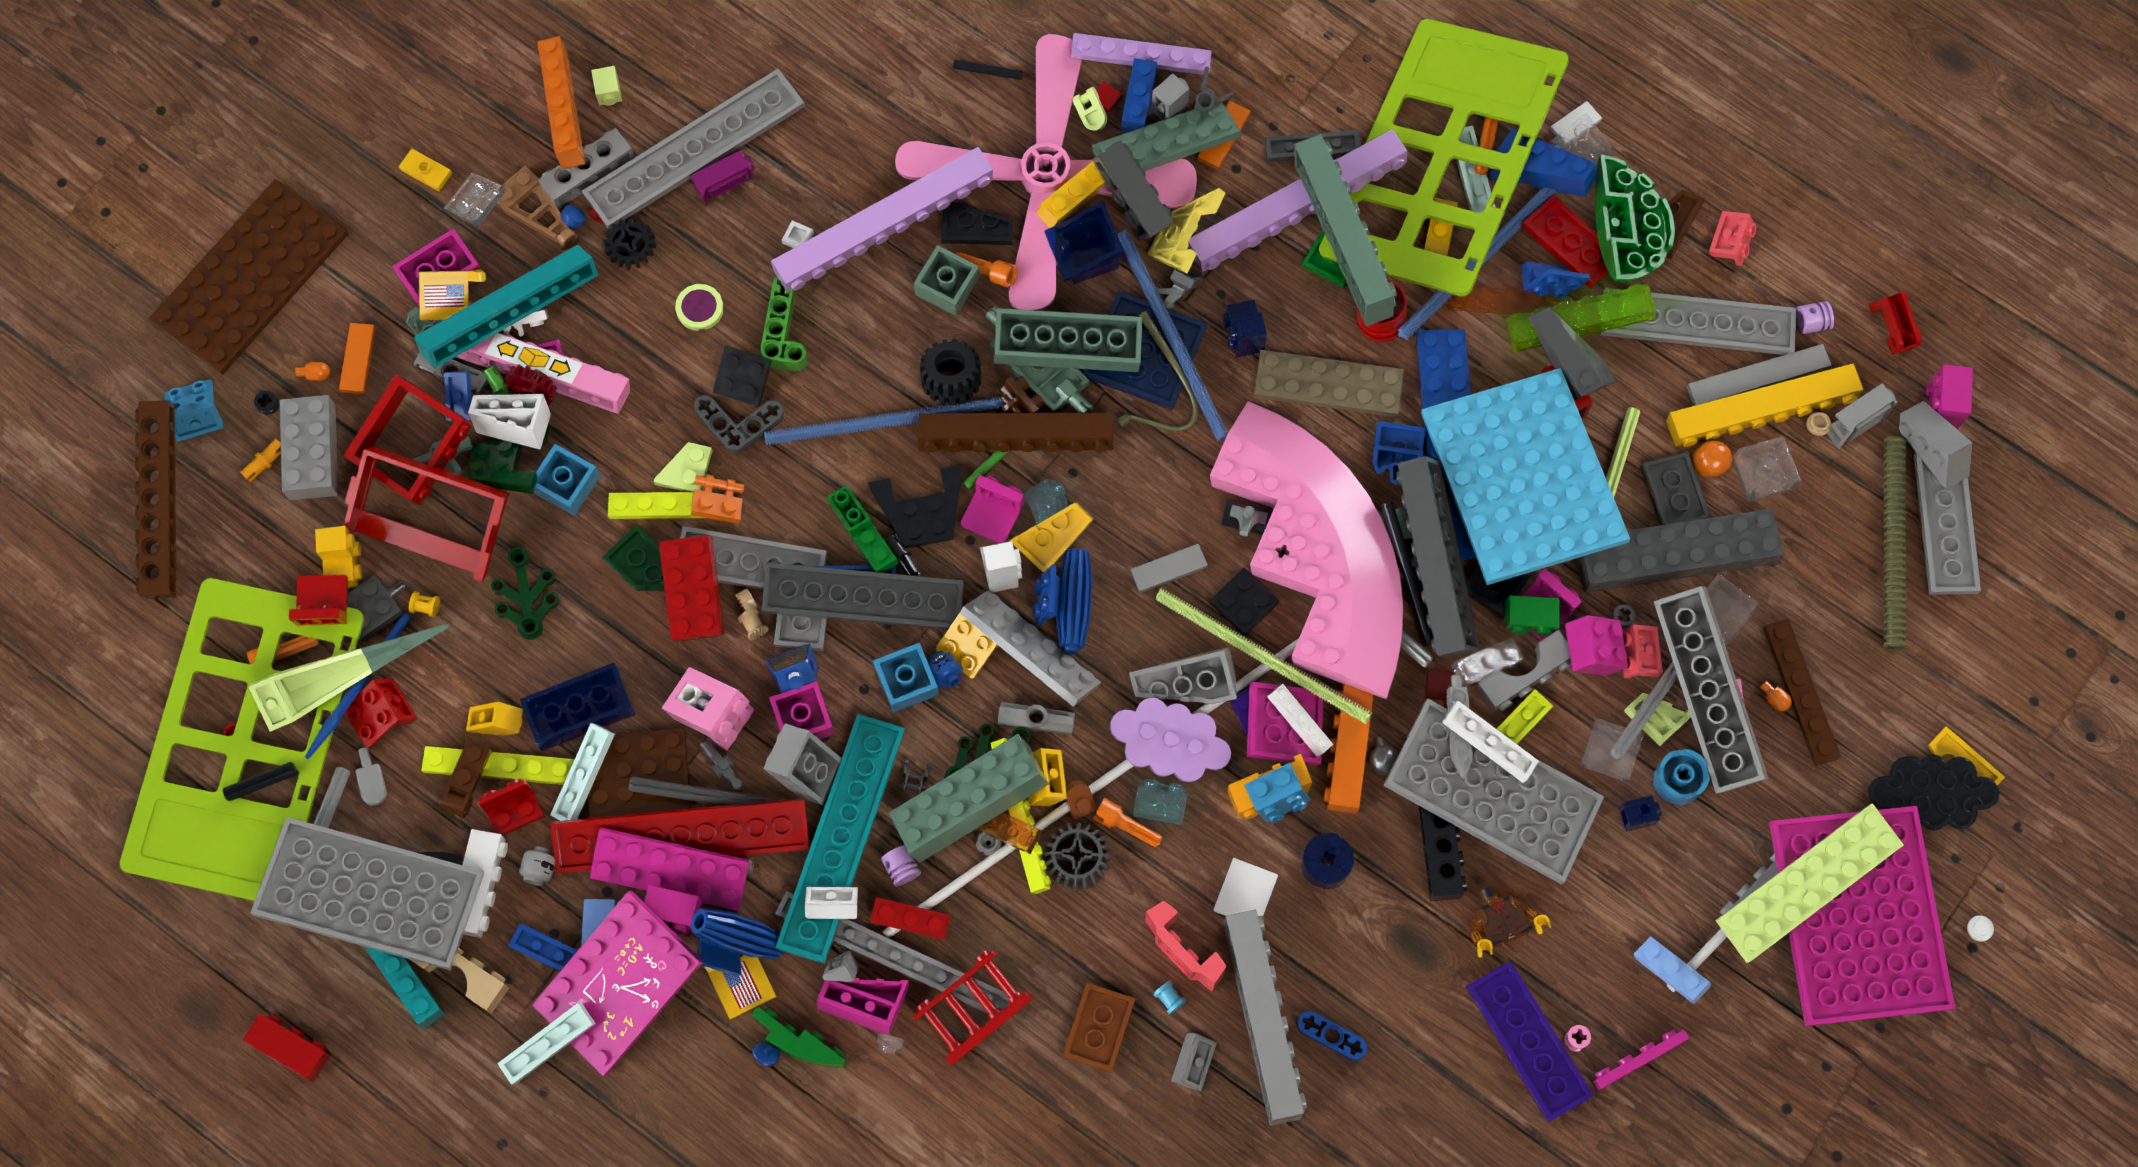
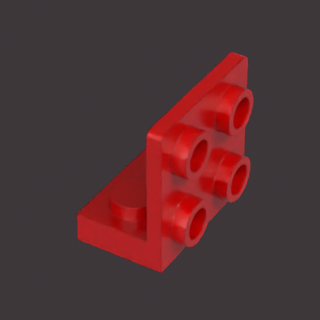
M346 575L298 576L296 609H289V620L297 626L347 624L348 577Z
M393 678L372 680L356 696L345 712L364 746L367 748L373 747L394 726L412 724L417 719Z
M525 779L513 780L507 783L505 788L499 791H488L482 795L483 798L477 800L481 808L487 813L494 832L502 836L545 817L533 789Z

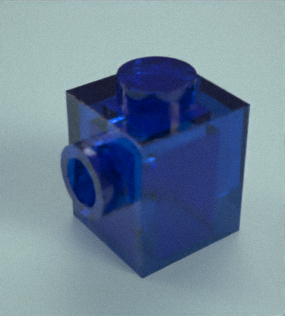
M1653 795L1623 802L1619 807L1626 832L1653 826L1660 820L1661 809L1658 802H1654Z

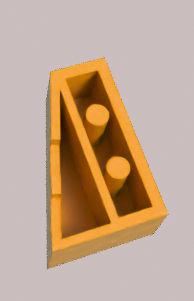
M1299 754L1294 756L1295 761L1290 764L1302 788L1308 793L1312 780L1303 757ZM1280 763L1273 765V769L1261 774L1255 773L1228 785L1227 792L1238 818L1245 817V819H1250L1259 815L1244 785L1282 767Z

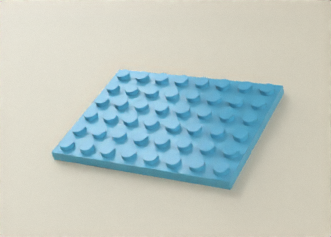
M1561 368L1421 410V415L1487 585L1629 543V534Z

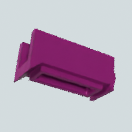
M740 150L691 175L694 182L693 186L706 206L709 198L712 199L748 181L750 177L753 180L752 170L755 169L751 158L749 156L745 157Z

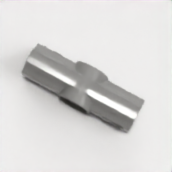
M1001 702L998 714V724L1024 727L1032 732L1047 731L1072 735L1075 713L1047 709L1041 705L1027 706ZM1034 714H1040L1043 720L1039 723H1033L1030 717Z

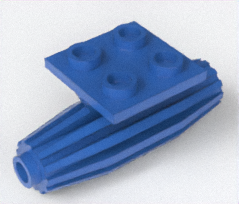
M1082 549L1066 550L1059 577L1056 576V565H1051L1036 579L1034 585V592L1037 593V602L1033 606V617H1036L1035 625L1041 626L1046 620L1056 617L1059 647L1069 654L1079 653V650L1084 648L1091 619L1093 580L1090 554Z
M709 909L697 910V913L694 914L691 920L692 932L697 935L698 956L704 961L701 964L702 966L739 977L742 975L740 954L749 957L778 959L785 953L777 950L775 947L780 933L759 921L727 911Z

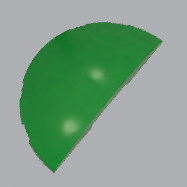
M1600 154L1595 184V219L1601 254L1605 266L1614 281L1625 282L1641 279L1657 270L1665 261L1668 251L1671 250L1675 235L1673 215L1666 198H1660L1654 189L1655 183L1645 173H1636L1627 167V162L1621 159Z

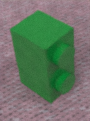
M1510 595L1505 600L1504 630L1512 631L1516 635L1537 632L1538 636H1550L1559 628V598Z

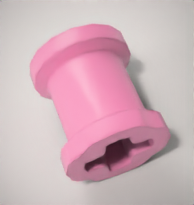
M1582 1025L1573 1026L1564 1036V1044L1573 1052L1581 1051L1591 1040L1590 1031ZM1576 1033H1578L1580 1039H1583L1579 1044L1576 1043V1039L1572 1038Z

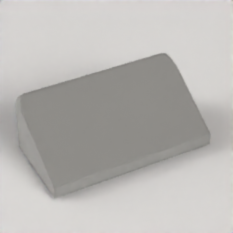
M847 950L828 960L822 976L824 980L845 982L855 980L859 965L851 950Z
M1187 1033L1171 1081L1201 1092L1217 1042L1197 1033Z

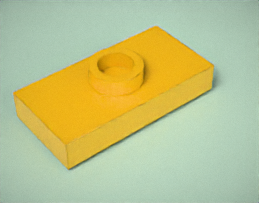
M414 149L409 151L399 165V169L402 172L439 192L452 175L450 169Z

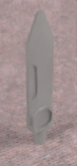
M1452 675V687L1447 689L1448 712L1456 701L1469 708L1467 687H1462L1461 675ZM1449 728L1451 759L1460 777L1465 779L1473 759L1472 745Z

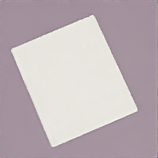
M1233 858L1213 911L1226 916L1256 909L1257 915H1262L1263 917L1278 874Z

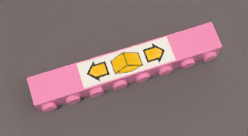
M497 333L456 356L486 368L496 365L499 372L506 375L512 366L517 367L520 364L525 368L527 365L531 370L538 369V371L540 370L546 374L547 380H553L552 385L557 387L556 392L619 414L630 393L629 378L620 373H612L600 366L583 363L577 358L560 355L554 350L540 348L534 343L523 342L509 334Z

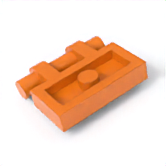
M708 474L705 476L696 475L694 484L703 486V490H694L690 515L738 524L741 520L742 498L733 497V492L742 494L744 484L735 483V480L727 479V481L715 479L713 475ZM712 488L724 490V495L713 493Z

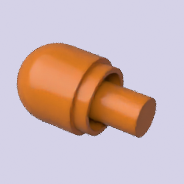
M324 362L306 363L305 367H296L295 374L297 377L305 376L310 381H324L330 375V368Z
M1768 681L1760 686L1768 695L1765 699L1775 710L1783 712L1790 708L1792 703L1791 697L1778 686L1774 688Z

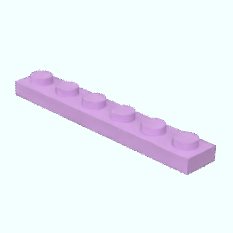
M1073 33L1071 58L1133 66L1134 58L1157 62V69L1203 75L1206 66L1209 67L1210 72L1211 50Z

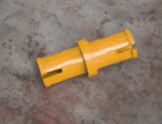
M275 438L261 453L257 452L254 455L255 458L240 473L250 483L253 482L263 470L269 469L272 466L271 463L281 455V443Z

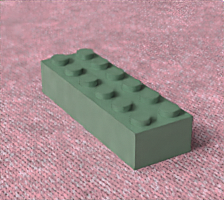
M997 308L993 364L1138 372L1141 363L1142 317Z
M1017 734L892 810L889 814L908 853L921 863L1049 785L1029 745Z

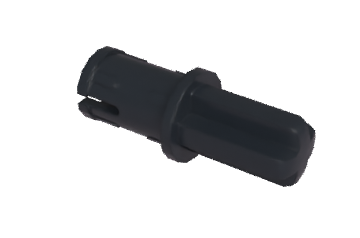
M894 534V536L891 535L884 541L897 558L904 574L919 576L920 572L910 558L911 552L906 550L898 535Z

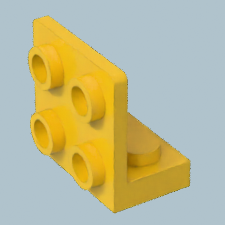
M959 613L937 645L936 651L952 653L963 667V673L973 679L977 676L995 648L1000 646Z

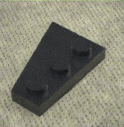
M952 201L947 208L942 210L941 242L942 244L1013 245V219L989 211L983 212L972 208L971 205Z

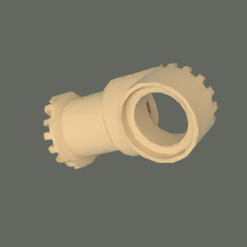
M745 589L735 594L737 600H740L739 604L742 603L741 607H743L744 611L738 617V621L743 623L747 630L748 639L751 641L756 640L757 637L760 638L759 635L764 636L763 634H766L769 629L760 620L758 607L749 590Z

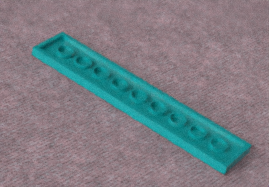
M857 714L775 946L777 950L822 964L826 963L840 919L806 918V887H852L905 734V728Z

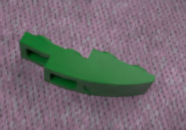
M847 485L826 497L844 529L874 572L884 573L899 564L897 558Z
M757 1007L752 1013L756 1021L771 1031L765 1038L766 1041L780 1049L783 1053L817 1066L830 1068L846 1067L847 1062L843 1059L845 1054L834 1045L831 1049L823 1043L825 1038L813 1030L809 1033L807 1030H804L797 1037L796 1035L799 1032L788 1023L783 1026L777 1022L778 1016L767 1007L764 1011Z

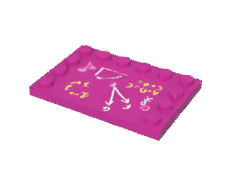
M628 891L532 1006L551 1024L577 1003H582L596 1024L570 1044L602 1076H606L704 961L633 891Z

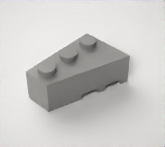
M1925 401L1900 413V433L1945 489L1969 477L1972 442Z

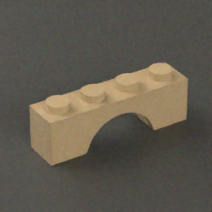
M458 948L452 966L462 969L466 976V997L492 1014L509 989L504 984L506 979L495 971H492L491 974L483 970L485 966L474 957L470 961L462 956L464 951ZM409 959L428 973L438 968Z

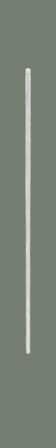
M1414 556L1410 559L1413 569L1419 566L1417 557ZM1399 567L1400 577L1402 578V573ZM1299 638L1275 654L1276 658L1279 656V660L1282 658L1281 661L1291 656ZM1262 663L1236 682L1237 693L1272 668ZM1224 702L1204 704L1191 714H1209ZM1126 759L1090 784L1089 788L1092 795L1128 771L1133 765ZM1063 803L1033 824L1034 830L1040 833L1069 812L1067 803ZM1016 837L917 907L928 910L932 909L1018 848ZM887 927L882 933L885 937L890 938L898 933L900 929Z

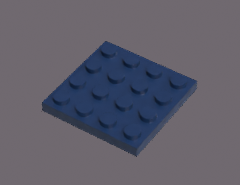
M1118 291L1108 315L1139 317L1142 312L1147 311L1172 351L1168 343L1169 341H1167L1165 333H1163L1164 331H1162L1160 323H1158V318H1156L1151 305H1149L1150 303ZM1166 309L1169 312V317L1173 320L1172 323L1174 322L1173 325L1178 330V335L1183 340V345L1187 348L1186 351L1188 350L1187 353L1192 358L1191 361H1193L1207 329V323ZM1142 323L1141 363L1138 372L1085 369L1083 373L1089 380L1170 410L1174 409L1183 387L1178 374L1157 346L1144 323Z

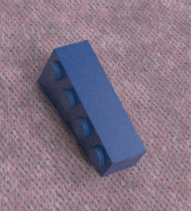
M1513 128L1510 130L1497 152L1508 153L1517 135V130ZM1522 136L1519 145L1526 147L1529 138ZM1535 139L1517 185L1526 183L1533 185V188L1542 189L1543 187L1555 189L1556 192L1586 197L1597 179L1596 163L1542 140ZM1489 168L1490 180L1497 181L1500 171Z

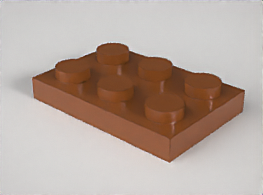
M1086 982L1063 1058L1112 1073L1135 998Z

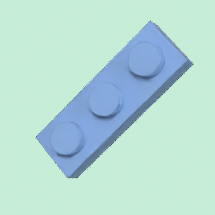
M1651 936L1634 953V958L1693 1004L1711 987L1710 981Z

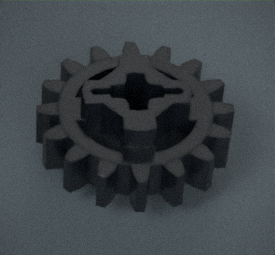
M629 218L628 223L621 219L620 226L611 225L613 232L606 231L608 239L603 240L606 247L604 250L606 255L609 256L611 263L617 261L619 268L626 264L628 270L631 269L633 264L640 268L641 261L647 264V256H654L652 249L656 248L655 236L653 232H650L648 224L643 227L642 220L639 219L635 224L632 218ZM628 238L630 239V242H632L633 249H630V246L628 245Z

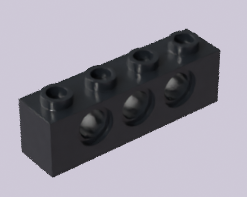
M1418 805L1430 902L1461 899L1464 894L1463 891H1467L1466 877L1461 876L1460 866L1464 865L1463 853L1458 851L1457 842L1460 841L1459 827L1444 820L1446 827H1436L1433 819L1441 817ZM1440 842L1446 843L1449 847V852H1440L1437 849V844ZM1440 868H1449L1453 876L1450 878L1443 877L1440 873Z

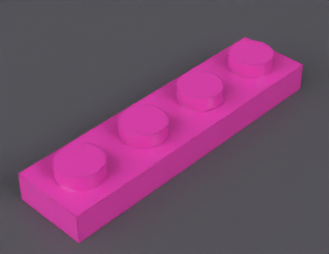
M1673 1029L1661 1036L1663 1042L1655 1046L1652 1041L1639 1049L1641 1051L1640 1055L1633 1058L1629 1054L1617 1061L1619 1067L1611 1071L1608 1066L1596 1073L1597 1079L1592 1082L1596 1092L1690 1039L1686 1031L1682 1030L1677 1033Z

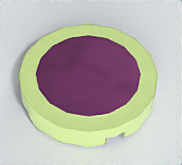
M695 284L688 286L679 294L675 310L679 321L685 327L699 331V329L707 330L716 325L723 315V302L720 294L713 287L706 284Z

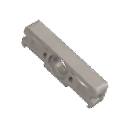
M420 352L414 361V366L417 370L421 368L433 373L438 380L443 382V373L450 367L458 368V372L470 371L471 390L476 391L477 395H483L485 391L484 385L488 386L489 384L483 372L453 359L435 369L421 356Z

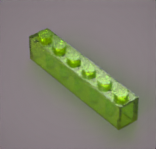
M1634 284L1628 287V289L1620 291L1616 289L1609 290L1603 295L1595 297L1588 295L1578 301H1563L1558 303L1557 306L1550 307L1580 337L1655 319L1656 310L1648 284ZM1538 307L1528 313L1517 312L1506 318V329L1513 353L1542 346L1528 317L1547 307Z

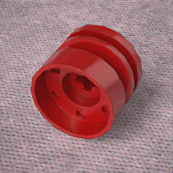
M1387 280L1388 283L1392 282L1397 293V296H1394L1396 306L1394 307L1393 317L1366 326L1356 305L1359 330L1366 338L1376 342H1387L1398 337V329L1407 321V298L1405 292L1397 283Z

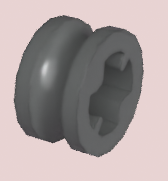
M1626 604L1617 606L1612 612L1611 619L1619 620V611H1622V613L1627 612L1629 615L1627 617L1628 622H1624L1623 619L1620 623L1622 628L1629 627L1635 620L1633 608Z

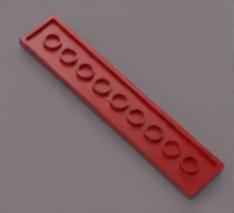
M805 798L555 821L550 824L556 873L592 869L598 832L601 827L729 856L810 849Z

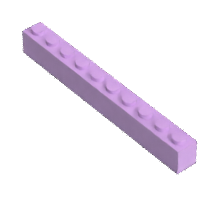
M1392 129L1334 160V162L1338 161L1341 167L1342 175L1340 176L1342 181H1347L1351 192H1357L1365 184L1381 179L1387 172L1403 167L1407 162V149ZM1299 179L1191 237L1188 242V249H1192L1197 253L1194 260L1202 272L1207 269L1212 270L1220 262L1228 258H1235L1246 248L1255 247L1263 239L1269 236H1276L1285 227L1296 225L1304 217L1316 213L1303 183Z
M977 147L771 260L772 268L787 292L792 289L793 291L799 290L805 285V282L812 278L818 279L822 277L830 268L840 267L850 257L864 254L868 247L884 243L889 238L888 236L896 232L901 233L905 231L915 221L921 222L929 217L930 213L937 209L940 211L947 208L950 202L957 198L963 199L967 197L971 190L987 186L991 179H993V169L980 148Z

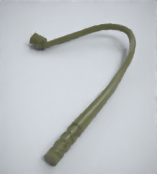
M1144 311L1139 317H1142V323H1144L1149 334L1168 359L1186 388L1192 401L1193 416L1189 423L1182 426H1168L1126 414L1118 418L1117 421L1121 427L1130 423V420H1134L1168 431L1186 430L1195 424L1198 417L1197 401L1175 356L1147 311Z

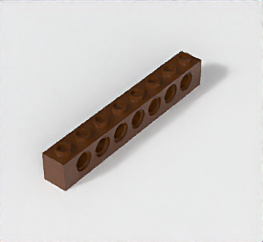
M168 400L138 402V409L135 411V419L138 423L135 443L139 448V457L135 459V467L137 472H139V481H136L135 491L137 496H139V505L135 509L136 518L139 520V529L135 533L136 543L139 544V554H136L135 558L136 567L139 569V578L136 579V591L140 597L145 599L176 598L175 405ZM158 422V430L151 433V425ZM158 446V454L151 457L150 452L152 448ZM158 470V478L155 481H151L150 476L152 472ZM158 494V503L151 505V498ZM158 518L159 525L156 529L152 530L151 522ZM159 543V550L152 554V545ZM159 567V575L156 578H152V569Z

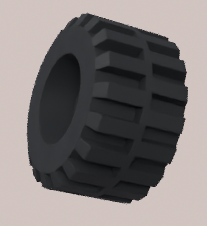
M945 339L940 344L937 342L932 344L933 348L928 347L925 350V355H922L920 363L921 383L926 395H930L933 401L938 399L939 404L943 405L945 402H948L949 405H955V402L962 404L965 403L966 398L968 400L973 398V393L977 394L979 386H981V364L975 349L972 346L967 347V343L964 341L958 343L957 339H952V342H947V339ZM946 369H958L961 371L953 376L941 374Z

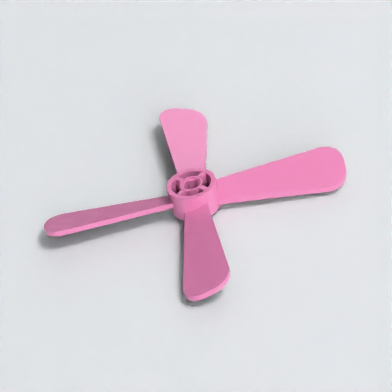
M1055 34L1042 36L1036 45V144L1024 153L1022 159L982 152L993 169V179L991 180H1022L1026 191L1031 194L1015 263L1018 267V277L1015 284L1010 286L1009 302L1017 310L1043 311L1054 301L1056 296V228L1051 230L1036 212L1045 199L1092 162V160H1070L1068 154L1062 148L1082 59L1071 58L1072 39ZM910 141L903 144L897 151L895 159L896 170L904 178L919 180L971 150L921 141ZM1181 158L1145 171V179L1157 189L1159 193L1157 197L1169 209L1176 210L1192 202L1194 199L1197 175L1194 166L1188 160ZM1105 184L1104 188L1097 194L1113 197L1112 192L1114 189L1112 186L1108 187Z

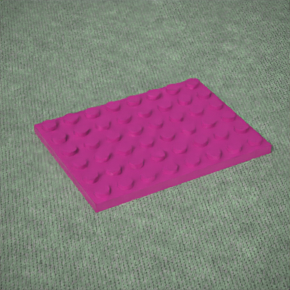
M1917 806L1878 810L1904 845L1789 932L1805 1027L1955 1009ZM1859 812L1769 822L1778 873Z

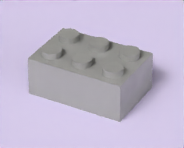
M785 723L782 731L778 734L777 741L770 755L766 759L763 769L799 798H805V800L823 805L834 782L842 758L810 731Z

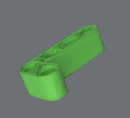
M776 276L772 285L763 332L761 355L772 360L770 368L801 371L808 364L806 350L802 344L788 341L797 292L793 291V289L789 292L785 290V296H783L782 290L784 287ZM779 307L786 308V310L781 313L775 311ZM775 329L782 330L780 334H771V332ZM770 351L778 352L774 357L767 356ZM794 354L802 355L798 360L791 359Z

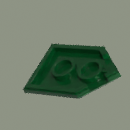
M635 525L602 559L636 591H663L665 587L659 544L641 527Z

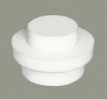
M1975 916L1968 922L1967 931L1972 939L1982 942L1991 938L1994 927L1987 917Z

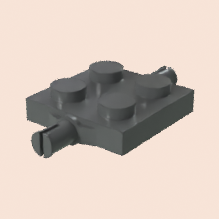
M374 575L348 593L347 607L358 609L364 615V624L359 638L362 643L403 614L395 598L407 589L402 581L388 589Z

